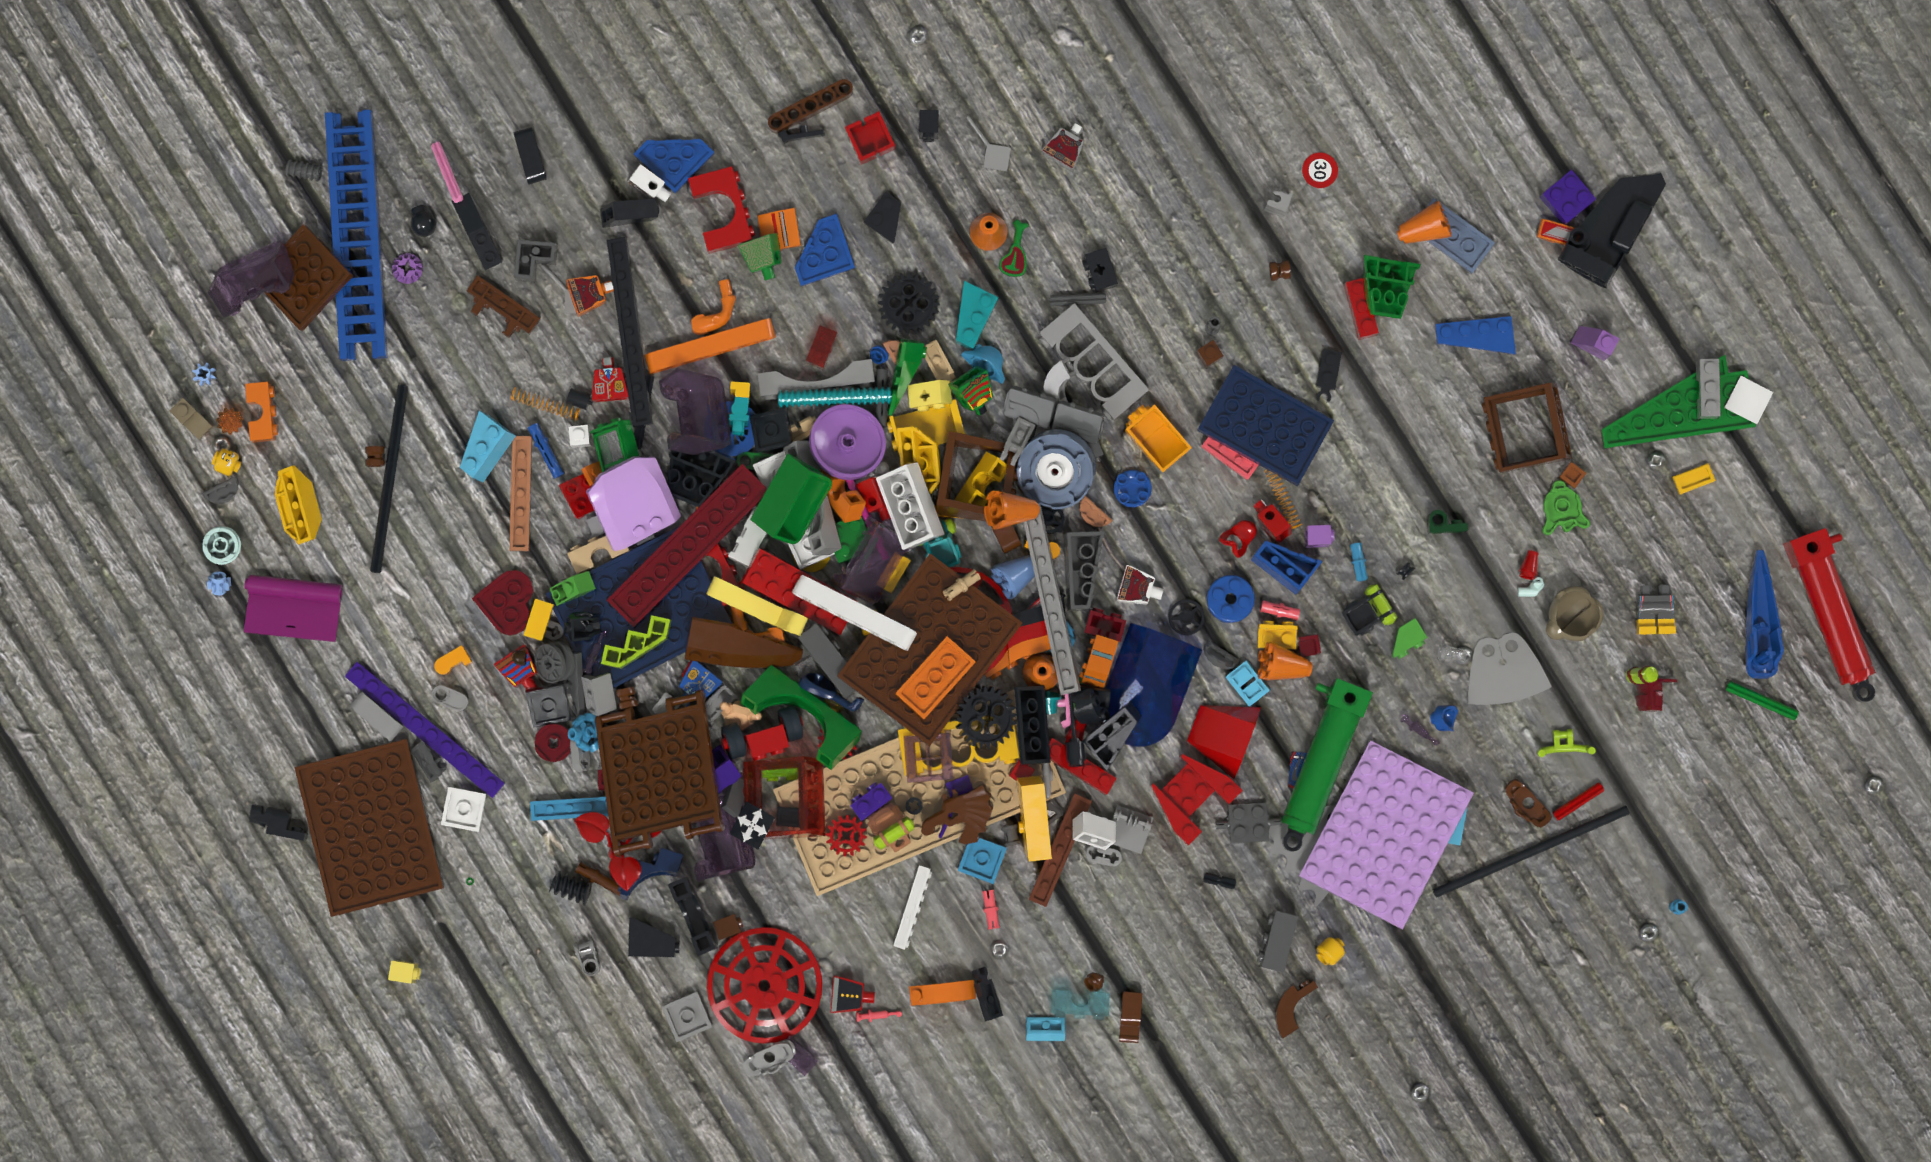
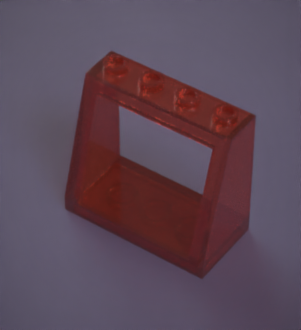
M807 756L744 762L743 794L745 796V803L747 801L761 810V771L798 769L800 830L768 831L764 840L825 836L824 773L821 762L816 760V758Z

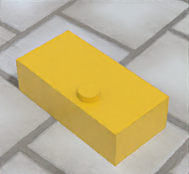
M1040 775L1017 778L1021 814L1018 829L1019 833L1023 834L1024 853L1029 862L1052 859L1044 782Z

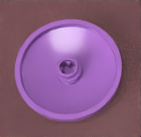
M842 404L825 410L816 419L810 431L809 446L815 462L826 473L843 480H855L869 475L877 468L885 453L886 438L881 424L870 412L855 405Z

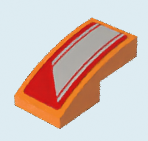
M1541 219L1536 237L1565 246L1570 237V232L1574 228ZM1580 234L1575 235L1573 239L1578 242Z

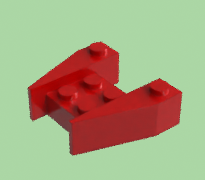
M1181 754L1179 757L1186 765L1162 790L1155 784H1152L1151 788L1173 832L1188 846L1202 832L1189 819L1214 791L1227 804H1230L1243 790L1230 777Z

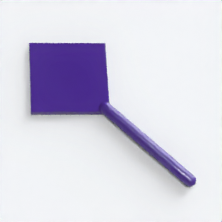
M968 775L945 783L950 797L953 796L951 791L953 789H956L959 795L973 790ZM943 825L939 838L943 837L947 825Z

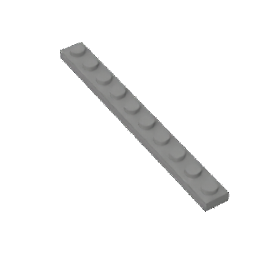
M1038 503L1040 507L1038 516L1033 520L1023 523L1061 695L1081 691L1041 504Z

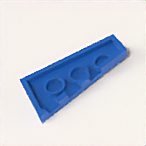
M1511 316L1435 324L1437 344L1516 354Z

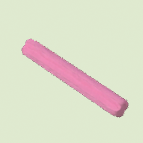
M440 142L432 143V151L454 203H458L463 200V196Z

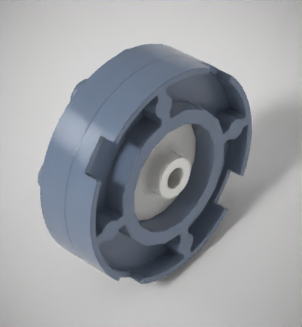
M1061 429L1047 430L1033 437L1020 455L1017 467L1018 482L1024 494L1029 499L1052 509L1068 508L1082 500L1089 491L1096 474V461L1089 445L1078 435Z

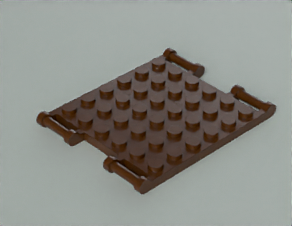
M703 689L677 698H666L667 712L634 720V709L628 707L624 711L595 717L612 846L615 856H620L625 852L637 849L653 848L650 833L683 826L687 840L713 831H724L725 827L721 816ZM697 701L696 705L675 710L676 705ZM626 718V722L604 727L607 722ZM714 818V824L692 829V823ZM641 835L643 837L642 841L625 845L620 843V840Z

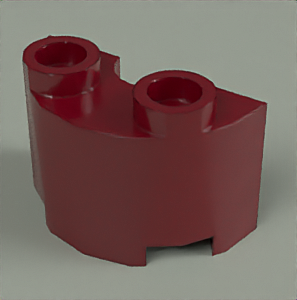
M1098 608L1090 610L1084 633L1095 637L1100 635L1121 643L1127 620L1121 619L1122 615L1111 613L1110 616L1103 614L1104 610Z

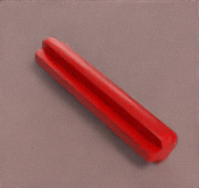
M1596 783L1555 810L1553 816L1557 821L1561 820L1604 792L1601 783Z

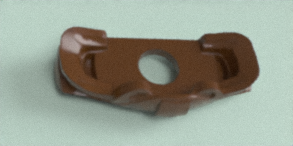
M1513 779L1505 787L1506 795L1509 797V802L1512 804L1517 816L1532 822L1540 828L1550 822L1552 816L1549 811L1521 781ZM1527 797L1534 800V806L1529 809L1523 806V800Z

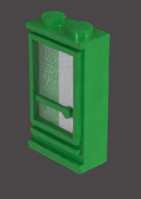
M621 417L610 420V424L596 425L597 429L590 431V434H593L602 472L631 457L639 456L630 420H622Z

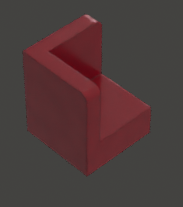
M1318 634L1297 639L1300 656L1307 657L1321 654Z

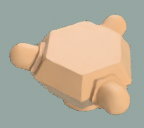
M735 701L733 704L727 702L720 703L724 724L738 723L741 731L755 723L754 721L762 718L760 712L755 715L749 708L741 705V701Z

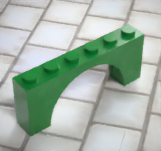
M772 665L742 694L741 705L749 708L755 715L769 706L779 704L794 705L812 714L820 723L824 733V742L818 749L816 760L830 770L860 741L862 730L856 724L849 722L841 713L831 709L826 702L820 701L812 693L801 688L797 681L790 679L783 671L778 668L776 669Z

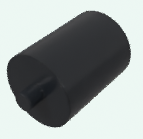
M573 388L570 389L566 400L567 404L587 410L588 406L593 404L590 401L591 394Z

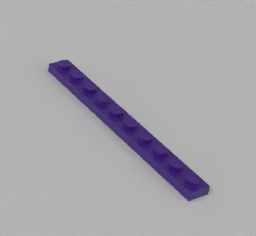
M356 662L344 676L490 797L494 798L505 785L501 779L360 663Z

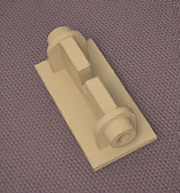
M808 416L799 421L801 426L799 428L795 424L791 425L793 442L809 438L811 428L816 421L815 416Z

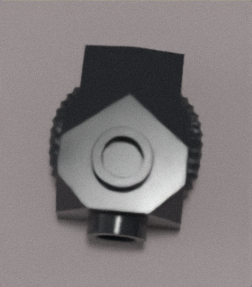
M590 612L571 613L564 623L565 634H568L571 642L589 640L593 636L600 634V614Z

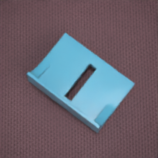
M1247 659L1229 673L1226 678L1250 707L1268 693L1271 688L1263 679L1257 677L1258 672ZM1252 677H1255L1256 680L1242 690L1241 686Z

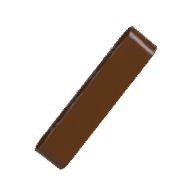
M847 79L839 80L772 114L768 119L769 129L771 132L778 134L845 101L853 94L852 83ZM842 85H847L850 90L847 93H841L839 88ZM825 94H831L833 99L830 102H825L822 97ZM813 102L816 107L814 110L809 111L805 108L806 104ZM791 111L799 113L796 119H791L788 115ZM776 119L782 122L779 128H774L771 125Z

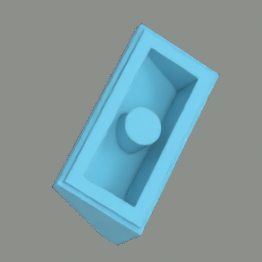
M1026 1017V1040L1065 1041V1017Z

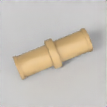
M975 569L964 577L956 579L953 585L943 590L944 596H948L947 600L951 601L961 592L965 593L968 587L981 579L978 573L975 574L977 572Z

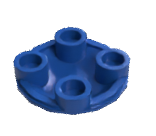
M1128 470L1117 476L1114 483L1115 497L1126 507L1135 508L1141 506L1148 501L1151 495V482L1145 473L1139 470Z

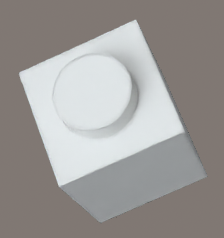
M588 425L568 427L570 446L572 448L591 446L590 428Z

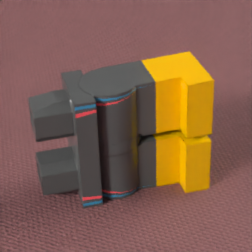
M1641 585L1639 596H1636V635L1676 634L1674 595H1671L1670 585H1658V596H1652V585Z

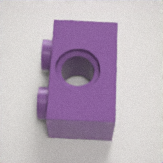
M1311 525L1305 528V548L1329 547L1335 540L1334 529L1331 530V525Z

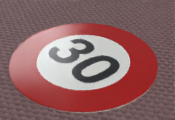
M1321 152L1314 153L1304 161L1302 174L1305 181L1312 187L1326 188L1336 180L1338 166L1330 155Z

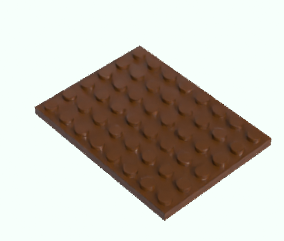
M932 554L928 555L884 613V616L917 633L909 650L901 649L869 633L837 675L840 680L928 746H931L955 714V710H958L960 706L957 703L964 702L962 696L967 698V691L973 690L1022 625L1020 620L973 585L968 587L965 593L961 592L951 601L947 600L948 596H944L943 590L953 585L956 579L962 577ZM948 636L976 663L923 720L895 693Z
M408 739L294 767L331 917L444 889Z

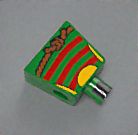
M975 366L948 384L963 408L970 411L975 410L977 415H983L987 412L985 403L992 399L993 394L986 369Z

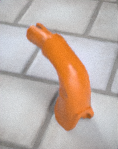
M729 279L719 281L722 295V311L713 315L704 316V314L693 317L691 324L694 334H708V332L726 325L730 320L736 296L733 295Z
M731 606L732 624L736 625V629L745 631L748 627L747 621L744 620L743 611ZM773 627L768 628V631L753 633V635L763 637V635L770 637L776 643L780 641L785 642L784 632L780 628Z

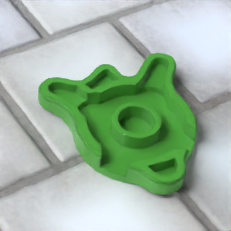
M1562 480L1555 481L1543 502V511L1546 517L1542 528L1543 534L1551 535L1558 525L1566 533L1575 526L1582 529L1588 528L1590 521L1582 513V503L1579 495L1567 487Z

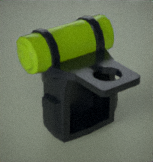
M1378 584L1368 586L1364 591L1366 596L1362 600L1358 601L1356 599L1352 601L1342 611L1348 626L1356 636H1363L1374 629V625L1381 622L1387 626L1391 625L1398 618Z

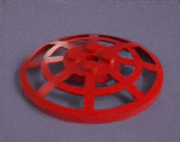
M762 927L750 929L732 937L715 955L707 976L708 1000L718 1021L735 1036L754 1043L767 1044L779 1042L800 1032L815 1015L822 996L823 982L821 970L812 951L795 935L776 928ZM760 933L779 935L775 946L758 945L753 947L750 946L747 936ZM786 938L797 944L810 960L799 965L791 954L782 949ZM740 940L744 951L733 959L728 968L719 965V959L732 944ZM771 951L772 955L769 963H758L754 952ZM747 956L751 967L744 974L735 971L734 968L738 962ZM779 956L785 957L794 968L783 972L776 966ZM812 967L814 968L817 982L815 999L804 996L805 980L803 972ZM714 972L725 975L724 992L726 999L717 1004L714 1000L712 988ZM795 975L798 976L799 980L798 994L787 990V979ZM730 978L741 981L742 992L732 997L730 993ZM767 980L770 983L769 990H760V981ZM784 997L794 1000L795 1003L790 1010L782 1015L778 1004ZM746 999L752 1005L749 1017L742 1013L735 1003ZM801 1003L811 1006V1010L805 1019L797 1027L789 1030L785 1020L795 1013ZM730 1006L731 1010L739 1018L747 1022L743 1033L732 1027L719 1011ZM768 1008L771 1009L775 1017L772 1020L756 1019L760 1009ZM778 1024L782 1035L769 1038L750 1036L754 1025L771 1026Z

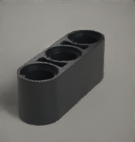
M532 127L513 132L528 185L547 180Z

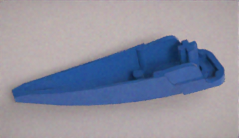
M1757 550L1750 578L1747 602L1746 671L1752 678L1767 679L1776 675L1779 661L1782 659L1784 646L1767 559L1764 550Z

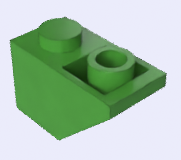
M589 571L571 576L549 589L556 606L583 596L596 588Z
M1416 618L1397 629L1391 653L1392 658L1398 657L1401 659L1409 654L1408 649L1413 646L1417 649L1425 644L1424 640L1428 637Z

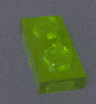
M801 768L762 770V778H767V782L778 781V777H786V781L797 780V776H801Z

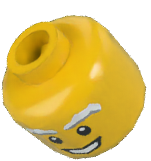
M223 448L220 451H216L211 464L214 465L216 472L231 476L233 472L237 473L242 462L239 461L238 453Z

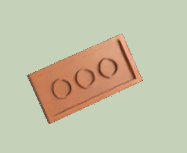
M946 636L895 695L924 720L976 661Z

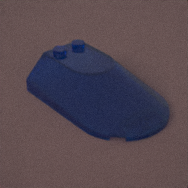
M1130 623L1106 689L1112 690L1110 708L1108 709L1110 717L1128 702H1131L1142 715L1126 741V745L1134 747L1149 746L1162 740L1171 731L1202 649L1153 629Z

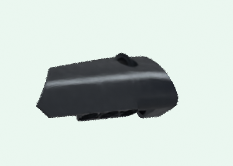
M1662 174L1620 178L1582 223L1570 232V237L1560 253L1558 261L1585 279L1607 289L1623 258L1630 252L1666 186ZM1580 234L1584 239L1577 242L1573 239L1575 235Z

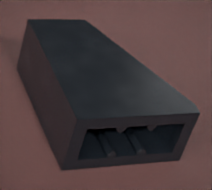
M656 198L613 201L600 209L602 228L648 222L658 218L659 206L656 204Z
M629 918L628 956L676 957V953L679 954L680 942H676V937L637 918Z

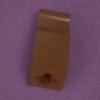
M1123 991L1119 1042L1139 1043L1143 993Z

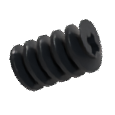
M558 871L553 878L549 893L554 888V895L561 891L562 898L568 894V900L571 901L576 897V903L583 899V905L585 906L592 888H590L589 881L585 885H583V879L576 883V876L568 880V873L561 877V871Z

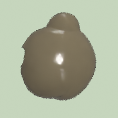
M1570 586L1564 588L1556 594L1550 605L1549 621L1546 625L1547 635L1553 640L1583 641L1599 629L1602 623V604L1597 599L1592 598L1589 591L1583 587Z

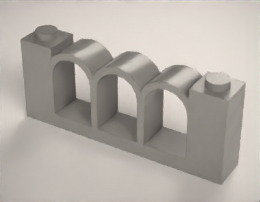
M1074 303L1039 333L1041 337L1039 341L1045 348L1049 346L1052 350L1055 347L1057 356L1063 360L1067 356L1062 354L1060 343L1080 325L1084 328L1094 342L1079 355L1068 358L1071 363H1074L1073 367L1077 373L1075 377L1080 382L1091 383L1090 390L1093 398L1103 403V410L1101 412L1108 420L1112 419L1115 421L1147 394L1149 389ZM1098 345L1112 362L1097 375L1089 378L1084 377L1079 373L1077 364ZM1116 365L1129 382L1111 397L1104 398L1099 396L1095 391V383Z

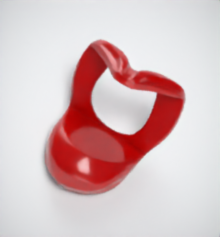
M1242 520L1231 529L1223 532L1219 537V541L1224 545L1231 546L1233 554L1237 558H1241L1246 553L1250 542L1255 538L1257 528L1253 522ZM1230 535H1235L1241 540L1242 547L1239 550L1233 540H1227Z

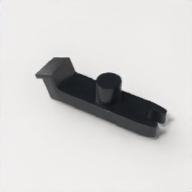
M808 125L799 126L800 133L787 135L785 130L778 133V137L782 139L784 144L790 141L825 136L824 130L809 132Z

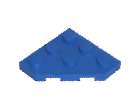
M701 139L646 140L634 153V156L653 174L663 180L664 184L676 194L687 183L688 178L692 177L715 152Z
M837 214L818 220L795 266L801 287L855 269Z

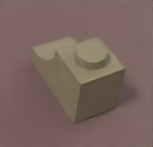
M182 398L169 410L198 440H201L213 428L185 398Z

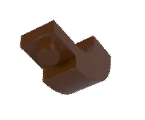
M1304 981L1299 985V990L1294 985H1291L1281 995L1276 1006L1275 1022L1282 1039L1299 1028L1294 1020V1008L1301 998L1318 988L1315 981Z

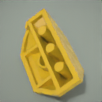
M915 426L897 428L901 467L918 462L931 495L941 481L938 443Z
M295 465L279 470L274 495L284 531L298 545L314 540L322 517L313 484Z

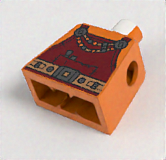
M597 275L572 278L566 281L577 317L605 304L604 294L614 291L611 280L600 284Z

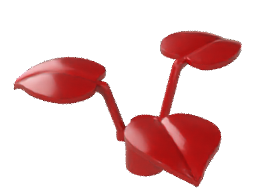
M597 812L580 815L574 820V823L586 841L598 843L606 835L607 846L610 847L608 855L611 858L609 863L610 874L621 888L628 891L641 874L640 863L634 857L629 856L625 858L624 853L620 856H615L610 834L607 832L610 824L606 816ZM662 831L650 833L651 838L658 836ZM629 838L625 842L620 841L621 845L628 844L633 838Z

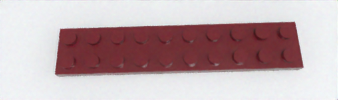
M741 464L607 601L635 627L761 501L767 488Z

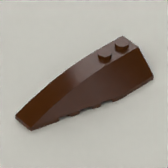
M692 617L686 643L685 659L741 668H768L770 665L784 667L800 665L803 649L782 641L778 643L773 642L770 637L765 635L763 637L753 635V631L748 629L745 631L736 629V625L731 623Z

